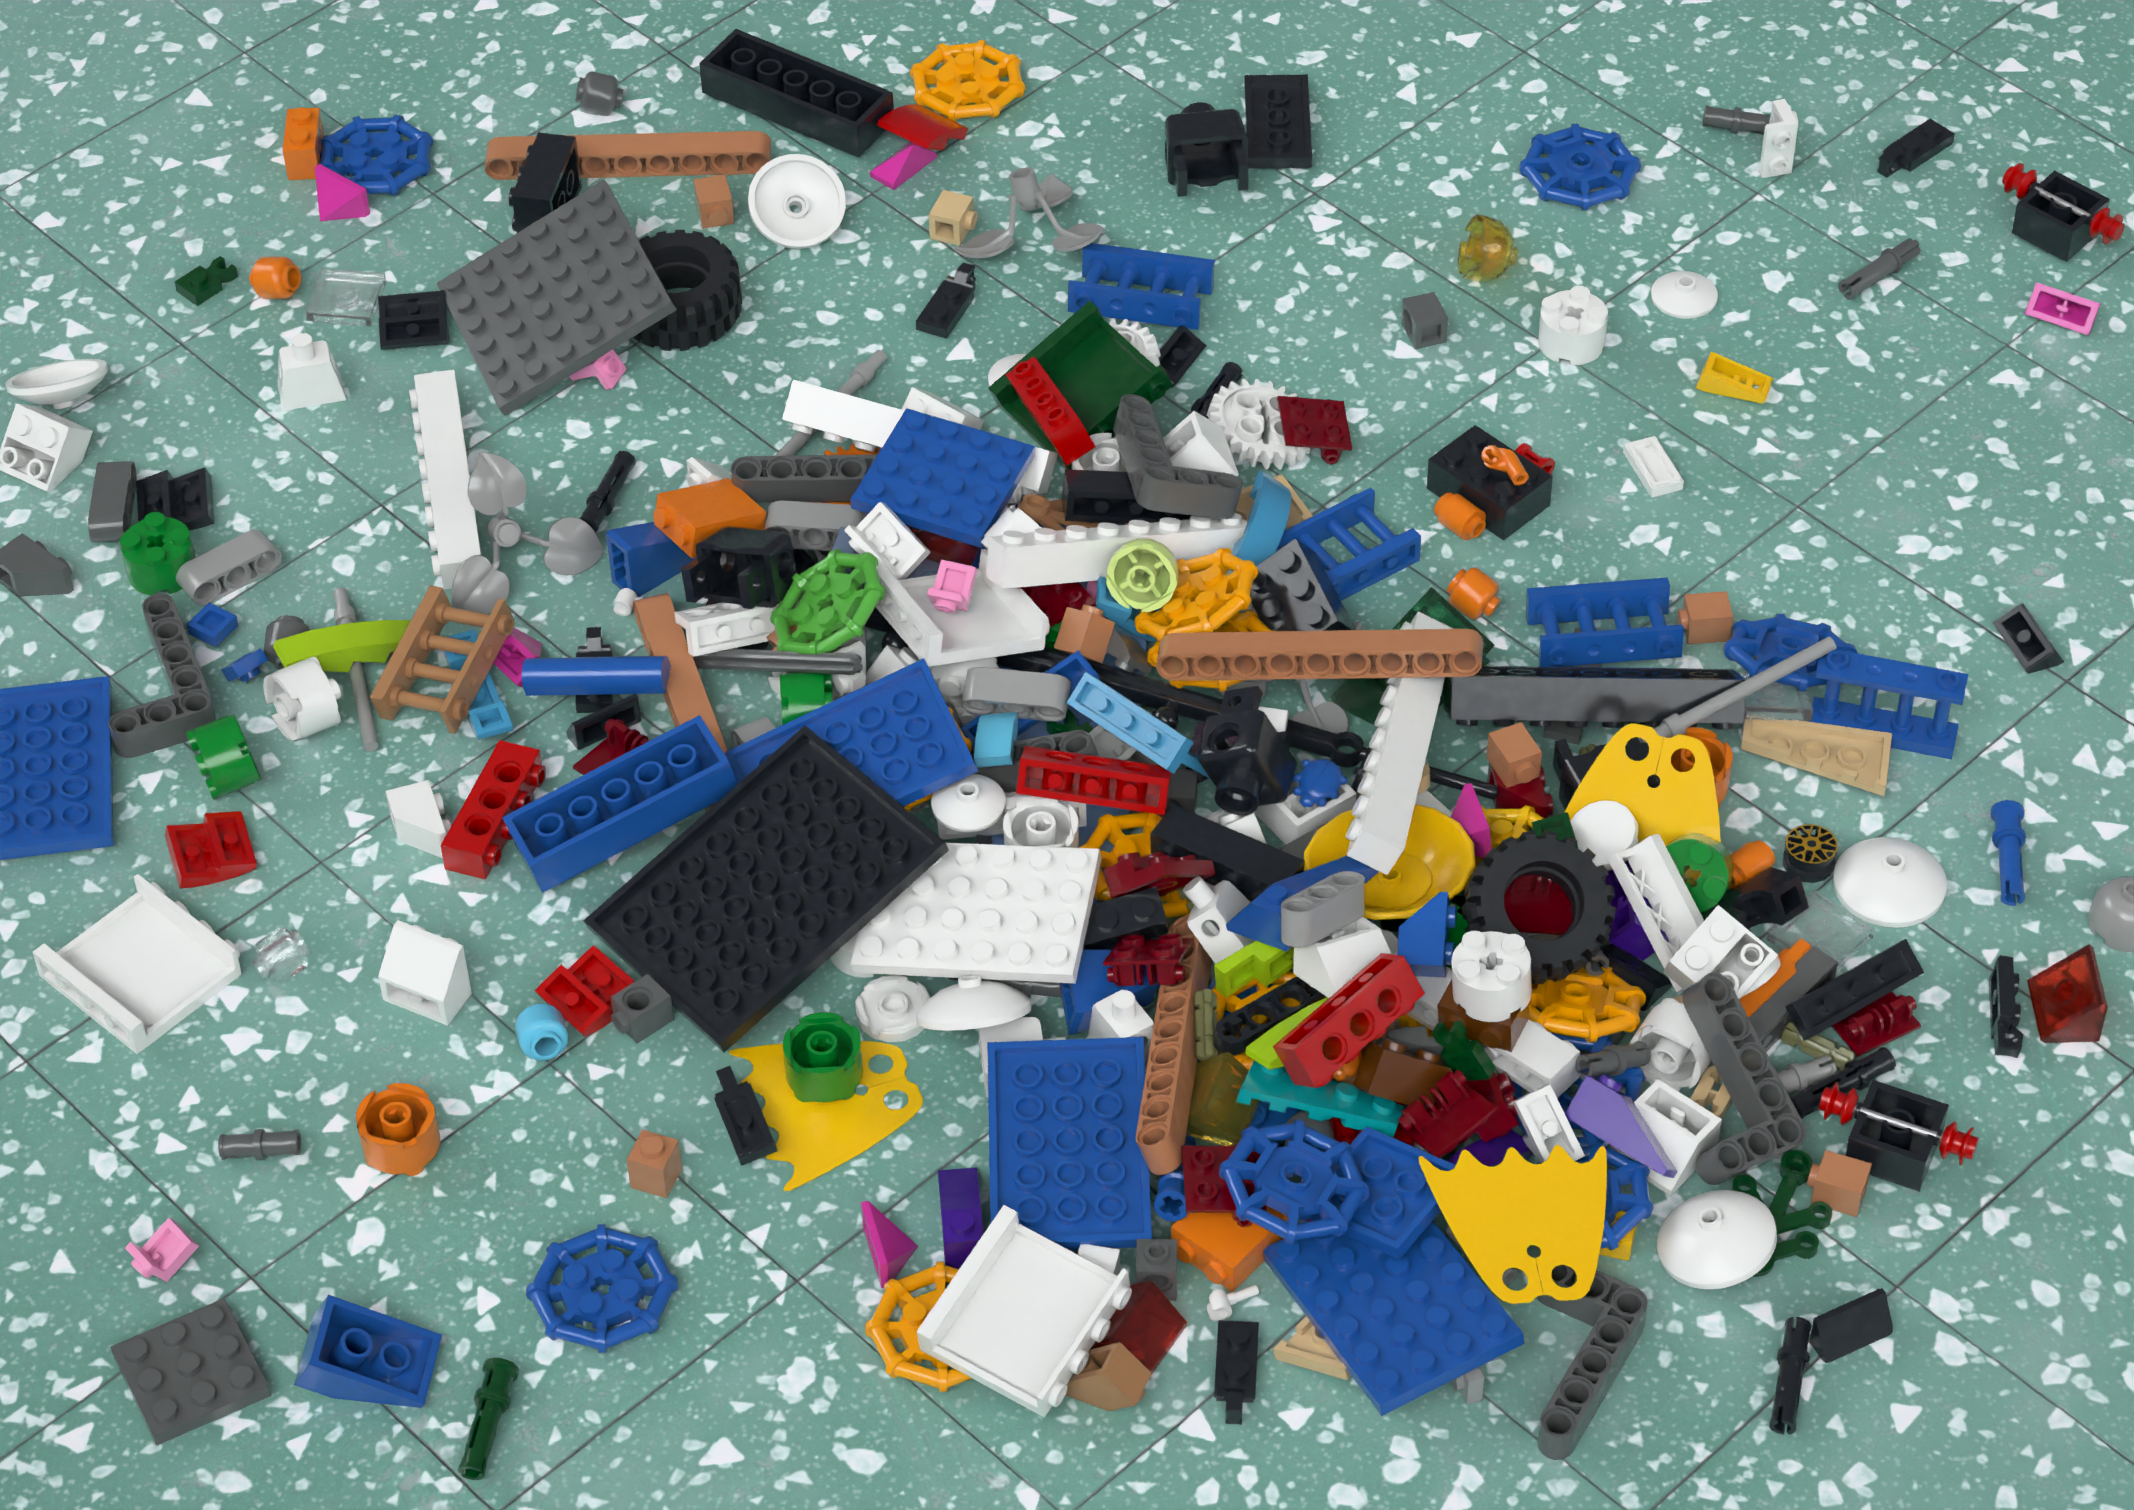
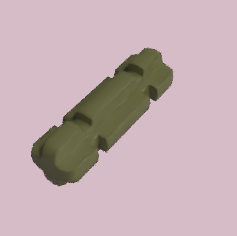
M1204 989L1203 991H1196L1194 994V1008H1198L1194 1011L1195 1040H1198L1195 1043V1057L1201 1063H1208L1209 1061H1216L1218 1058V1050L1214 1046L1217 1012L1213 1011L1217 1009V995L1210 989Z
M1789 1022L1782 1032L1781 1040L1794 1048L1799 1045L1800 1051L1816 1059L1829 1055L1832 1058L1831 1062L1835 1063L1836 1068L1839 1070L1844 1069L1847 1062L1855 1060L1854 1051L1844 1046H1841L1839 1049L1836 1047V1042L1820 1034L1803 1041L1794 1022Z

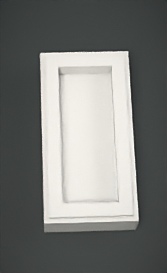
M1656 436L1624 444L1623 454L1651 498L1683 490L1684 480Z

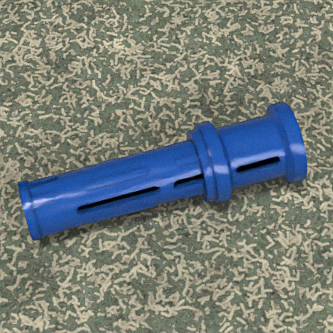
M2004 800L1991 807L1990 815L1995 822L1992 842L1998 848L2001 902L2009 906H2015V894H2017L2019 904L2025 901L2021 847L2026 841V833L2021 825V820L2024 818L2025 813L2023 805L2019 802Z
M1186 1134L1185 1146H1196L1194 1138ZM1181 1162L1177 1169L1171 1173L1161 1175L1158 1180V1194L1154 1200V1209L1162 1219L1167 1221H1178L1188 1214L1186 1213L1183 1165Z

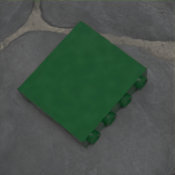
M1090 300L1005 373L1007 374L1012 371L1020 362L1035 357L1079 417L1089 436L1098 433H1112V438L1115 437L1113 427L1121 397L1128 394L1138 395L1147 399L1152 404L1163 397L1166 391L1173 386L1164 368L1161 365L1156 367L1107 323L1098 307ZM1003 374L988 387L997 405L1044 450L1057 453L1023 405L1007 376ZM1058 454L1056 461L1064 469L1072 470V463L1066 466Z

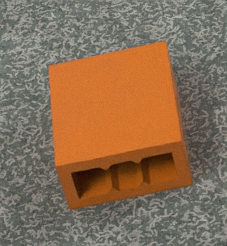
M727 478L657 494L653 518L655 526L687 555L694 558L697 557L696 545L724 527L764 530L766 511L740 488L734 486L732 481Z
M1266 1205L1267 1212L1286 1221V1215ZM1188 1213L1186 1217L1176 1221L1171 1226V1239H1177V1258L1184 1263H1191L1204 1272L1211 1282L1218 1285L1221 1284L1232 1292L1264 1262L1263 1251L1269 1245L1283 1239L1254 1223L1248 1227L1238 1226L1237 1222L1232 1218V1213Z

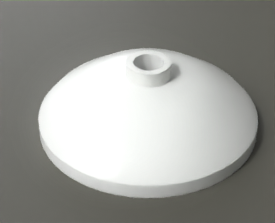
M803 154L783 155L767 162L754 176L748 193L749 213L760 233L777 245L793 249L810 248L829 239L839 228L846 208L845 190L837 174L821 160ZM797 205L801 208V211L793 213L790 207Z
M100 359L62 361L19 373L8 379L5 385L7 392L15 398L38 405L53 404L54 409H62L72 406L74 404L73 400L88 394L103 380L108 372L107 363Z
M1878 837L1860 841L1842 853L1835 865L1833 886L1839 901L1856 917L1874 925L1900 928L1922 923L1940 909L1946 895L1947 879L1938 860L1921 846L1903 839Z
M967 975L958 978V984L941 989L923 1003L916 1013V1020L920 1027L931 1030L952 1031L984 1028L1007 1023L1025 1016L1031 1011V1001L1023 992L1004 983L983 981L980 975Z
M1733 1190L1710 1191L1689 1198L1669 1213L1658 1232L1657 1252L1666 1272L1678 1282L1698 1289H1721L1739 1284L1751 1278L1767 1264L1776 1247L1777 1228L1770 1210L1757 1198Z

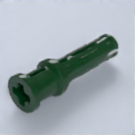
M489 1358L484 1361L482 1371L485 1375L482 1386L476 1390L474 1395L477 1407L458 1468V1473H461V1476L470 1480H481L484 1478L487 1460L491 1452L501 1414L509 1409L511 1403L509 1392L512 1382L518 1378L519 1368L507 1359Z

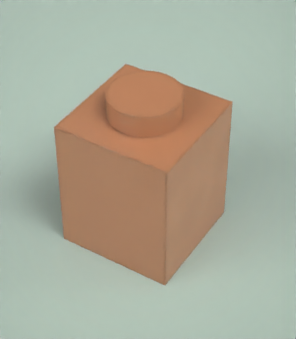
M725 174L693 179L695 203L702 229L734 224L732 197Z
M1727 591L1684 594L1683 609L1677 610V624H1683L1687 644L1727 642L1730 640L1733 614Z
M1083 604L1081 610L1067 607L1054 649L1071 655L1079 650L1085 659L1102 664L1115 622L1103 618V610Z
M1522 722L1488 733L1486 758L1506 788L1520 783H1527L1534 778L1540 777L1542 751Z
M646 1130L641 1131L626 1159L630 1187L664 1198L668 1197L682 1170L679 1140Z
M1825 1150L1821 1164L1813 1163L1808 1177L1807 1186L1813 1188L1811 1204L1814 1202H1824L1834 1211L1857 1217L1867 1190L1872 1163Z

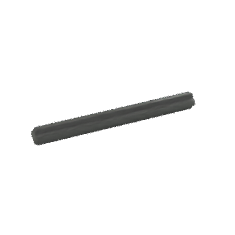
M728 649L693 657L697 669L854 675L855 673H860L863 668L861 656L853 653L822 652L821 654H800L791 651Z

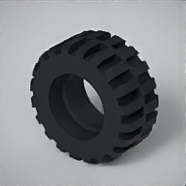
M675 230L674 233H666V231L657 232L654 237L646 236L639 240L666 290L673 288H691V290L668 293L677 310L633 337L635 340H642L644 345L651 348L659 346L664 351H671V348H680V351H687L693 346H698V348L707 346L710 340L717 341L724 335V331L728 332L732 328L742 310V295L738 262L726 245L723 243L720 245V241L712 236L704 237L702 232L693 231L692 233H685V230Z
M1534 831L1523 832L1519 838L1515 839L1511 836L1503 840L1497 848H1492L1471 875V880L1466 885L1463 895L1466 898V903L1462 907V919L1468 921V926L1465 929L1466 933L1470 931H1494L1517 934L1525 940V946L1531 957V984H1544L1549 979L1557 982L1583 968L1607 940L1611 932L1610 923L1615 919L1616 907L1611 906V900L1615 897L1613 885H1606L1604 879L1609 874L1604 865L1596 867L1592 861L1596 855L1588 847L1582 852L1575 847L1578 842L1577 840L1569 836L1564 841L1556 839L1557 832L1545 831L1541 836H1536ZM1525 875L1542 876L1552 880L1563 889L1571 903L1573 918L1569 929L1561 937L1550 941L1536 940L1522 934L1514 927L1506 914L1504 895L1508 886L1515 879Z

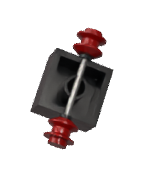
M2022 163L2009 167L2003 176L2004 191L2010 193L2016 190V197L2020 200L2016 207L2012 233L2066 262L2099 234L2103 235L2102 242L2107 245L2111 241H2117L2124 231L2123 216L2117 214L2113 218L2110 217V209L2108 208L2109 198L2055 170L2040 184L2037 183L2036 170L2032 169L2025 173L2024 164Z
M1875 1080L1872 1081L1863 1103H1858L1859 1098L1855 1088H1852L1846 1094L1839 1091V1084L1835 1082L1832 1089L1828 1087L1824 1089L1819 1104V1110L1825 1111L1824 1120H1827L1834 1114L1840 1116V1123L1844 1126L1854 1116L1856 1121L1848 1139L1845 1156L1872 1163L1871 1176L1920 1192L1938 1145L1942 1159H1945L1950 1153L1957 1155L1959 1165L1963 1164L1965 1158L1972 1160L1979 1142V1137L1973 1136L1974 1127H1971L1964 1133L1958 1131L1957 1122L1954 1121L1944 1130L1948 1104Z

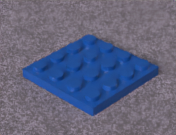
M906 408L851 497V509L869 514L879 502H883L907 526L982 548L981 541L984 539V535L999 519L1035 457V446Z

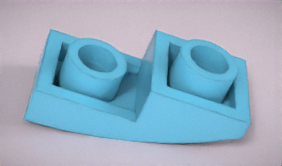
M1017 712L983 714L980 716L974 748V761L977 768L1013 765L1014 741H1017L1018 735Z

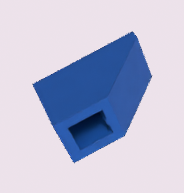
M1439 892L1399 926L1397 955L1405 957L1415 976L1446 978V966L1452 965L1454 942H1448L1449 928H1456L1457 906L1450 904L1448 892Z

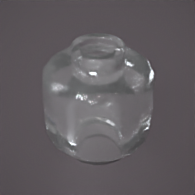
M280 927L255 944V951L258 957L252 962L264 980L271 976L276 982L284 983L308 967V956L312 953L296 929L290 931L285 927Z

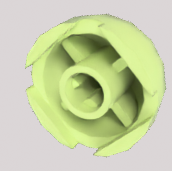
M1137 538L1126 542L1113 554L1107 568L1106 585L1111 596L1127 609L1130 608L1129 605L1135 609H1142L1141 612H1151L1162 608L1171 599L1178 584V564L1174 554L1164 544L1153 539Z

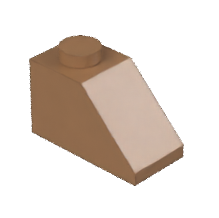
M1117 1342L1089 1350V1358L1082 1372L1078 1375L1074 1373L1066 1384L1068 1386L1066 1396L1106 1411H1113L1135 1406L1145 1394L1144 1388L1152 1373L1122 1343Z

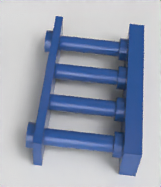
M1090 243L1083 247L1082 277H1086L1085 282L1070 280L1068 283V312L1076 313L1090 300L1098 307L1102 317L1128 319L1130 321L1173 327L1183 325L1187 329L1198 330L1200 326L1201 298H1196L1197 293L1211 295L1214 288L1215 260ZM1099 280L1118 282V285L1115 287L1098 283ZM1132 284L1151 286L1150 291L1130 289ZM1164 289L1184 291L1182 296L1163 293Z
M1370 487L1285 530L1276 552L1295 538L1315 551L1342 601L1420 561L1421 535L1414 528L1400 535H1395L1374 515L1375 491ZM1363 522L1383 543L1372 549H1367L1347 529ZM1334 536L1355 557L1339 564L1319 543Z
M1668 577L1527 588V624H1543L1546 634L1540 635L1539 666L1564 667L1682 657L1683 624L1667 626L1664 615L1668 614L1670 584ZM1649 616L1652 627L1631 628L1628 617ZM1614 619L1617 630L1596 631L1593 620ZM1578 621L1581 632L1560 634L1558 623Z
M1837 649L1819 658L1815 678L1827 680L1824 698L1814 696L1808 722L1892 733L1891 748L1952 759L1959 724L1948 722L1951 703L1963 705L1968 674ZM1841 683L1863 687L1860 705L1839 701ZM1878 690L1900 693L1897 712L1875 708ZM1915 696L1937 700L1933 719L1911 715Z

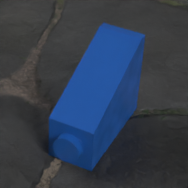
M654 522L611 529L606 532L612 582L620 590L624 588L633 590L637 597H641L679 574L681 568L697 558H691L655 526Z
M1083 950L1076 984L1059 983L1068 1035H1076L1088 1030L1093 1005L1120 990L1132 992L1135 1000L1141 1007L1151 1004L1157 988H1160L1157 982V971L1155 985H1149L1147 964H1144L1145 983L1143 986H1139L1138 983L1135 986H1116L1115 983H1108L1107 969L1108 967H1113V965L1103 966V961L1111 950Z

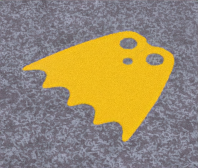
M1628 724L1610 739L1579 784L1564 812H1568L1571 821L1574 815L1588 804L1601 800L1616 801L1626 806L1638 822V843L1651 835L1659 834L1665 846H1667L1677 837L1690 833L1703 834L1721 843L1713 769L1704 744L1697 738L1682 734L1671 738L1662 737L1652 727L1640 724ZM1640 737L1648 743L1649 753L1644 760L1634 761L1627 756L1625 746L1630 739ZM1681 748L1690 750L1695 757L1693 768L1687 772H1679L1671 764L1672 754ZM1656 774L1660 778V785L1652 788L1648 785L1647 779L1649 776ZM1689 865V869L1685 874L1687 878L1692 877L1696 881L1701 872L1700 870H1692Z
M861 1041L863 1074L859 1085L867 1086L868 1091L864 1095L855 1093L849 1099H839L831 1102H802L795 1097L794 1091L786 1080L783 1044L738 1048L728 1052L732 1056L750 1061L753 1065V1071L739 1084L747 1081L748 1084H751L755 1093L763 1096L765 1099V1105L761 1110L767 1125L778 1132L779 1138L775 1144L778 1151L765 1157L770 1160L790 1162L794 1166V1174L784 1186L785 1192L791 1191L863 1153L908 1122L920 1110L923 1098L918 1086L906 1078L905 1070L908 1063L900 1048L888 1043ZM882 1054L891 1058L893 1066L886 1073H874L868 1066L869 1060L876 1055ZM899 1090L906 1093L908 1103L901 1109H890L884 1104V1096L890 1091Z
M1560 1145L1553 1147L1548 1159L1542 1164L1529 1163L1513 1147L1508 1148L1503 1161L1495 1167L1483 1165L1467 1150H1462L1455 1168L1450 1171L1440 1170L1424 1157H1418L1427 1183L1451 1231L1480 1277L1497 1297L1507 1303L1519 1304L1530 1303L1536 1297L1542 1295L1552 1296L1559 1301L1578 1300L1588 1293L1597 1269L1605 1221L1607 1153L1604 1146L1597 1150L1595 1156L1589 1162L1583 1164L1575 1162ZM1531 1245H1535L1541 1250V1255L1536 1257V1259L1527 1253V1248ZM1567 1265L1575 1271L1577 1281L1572 1287H1560L1553 1281L1552 1270L1556 1266ZM1518 1268L1526 1274L1528 1284L1523 1290H1511L1504 1284L1502 1275L1507 1269Z

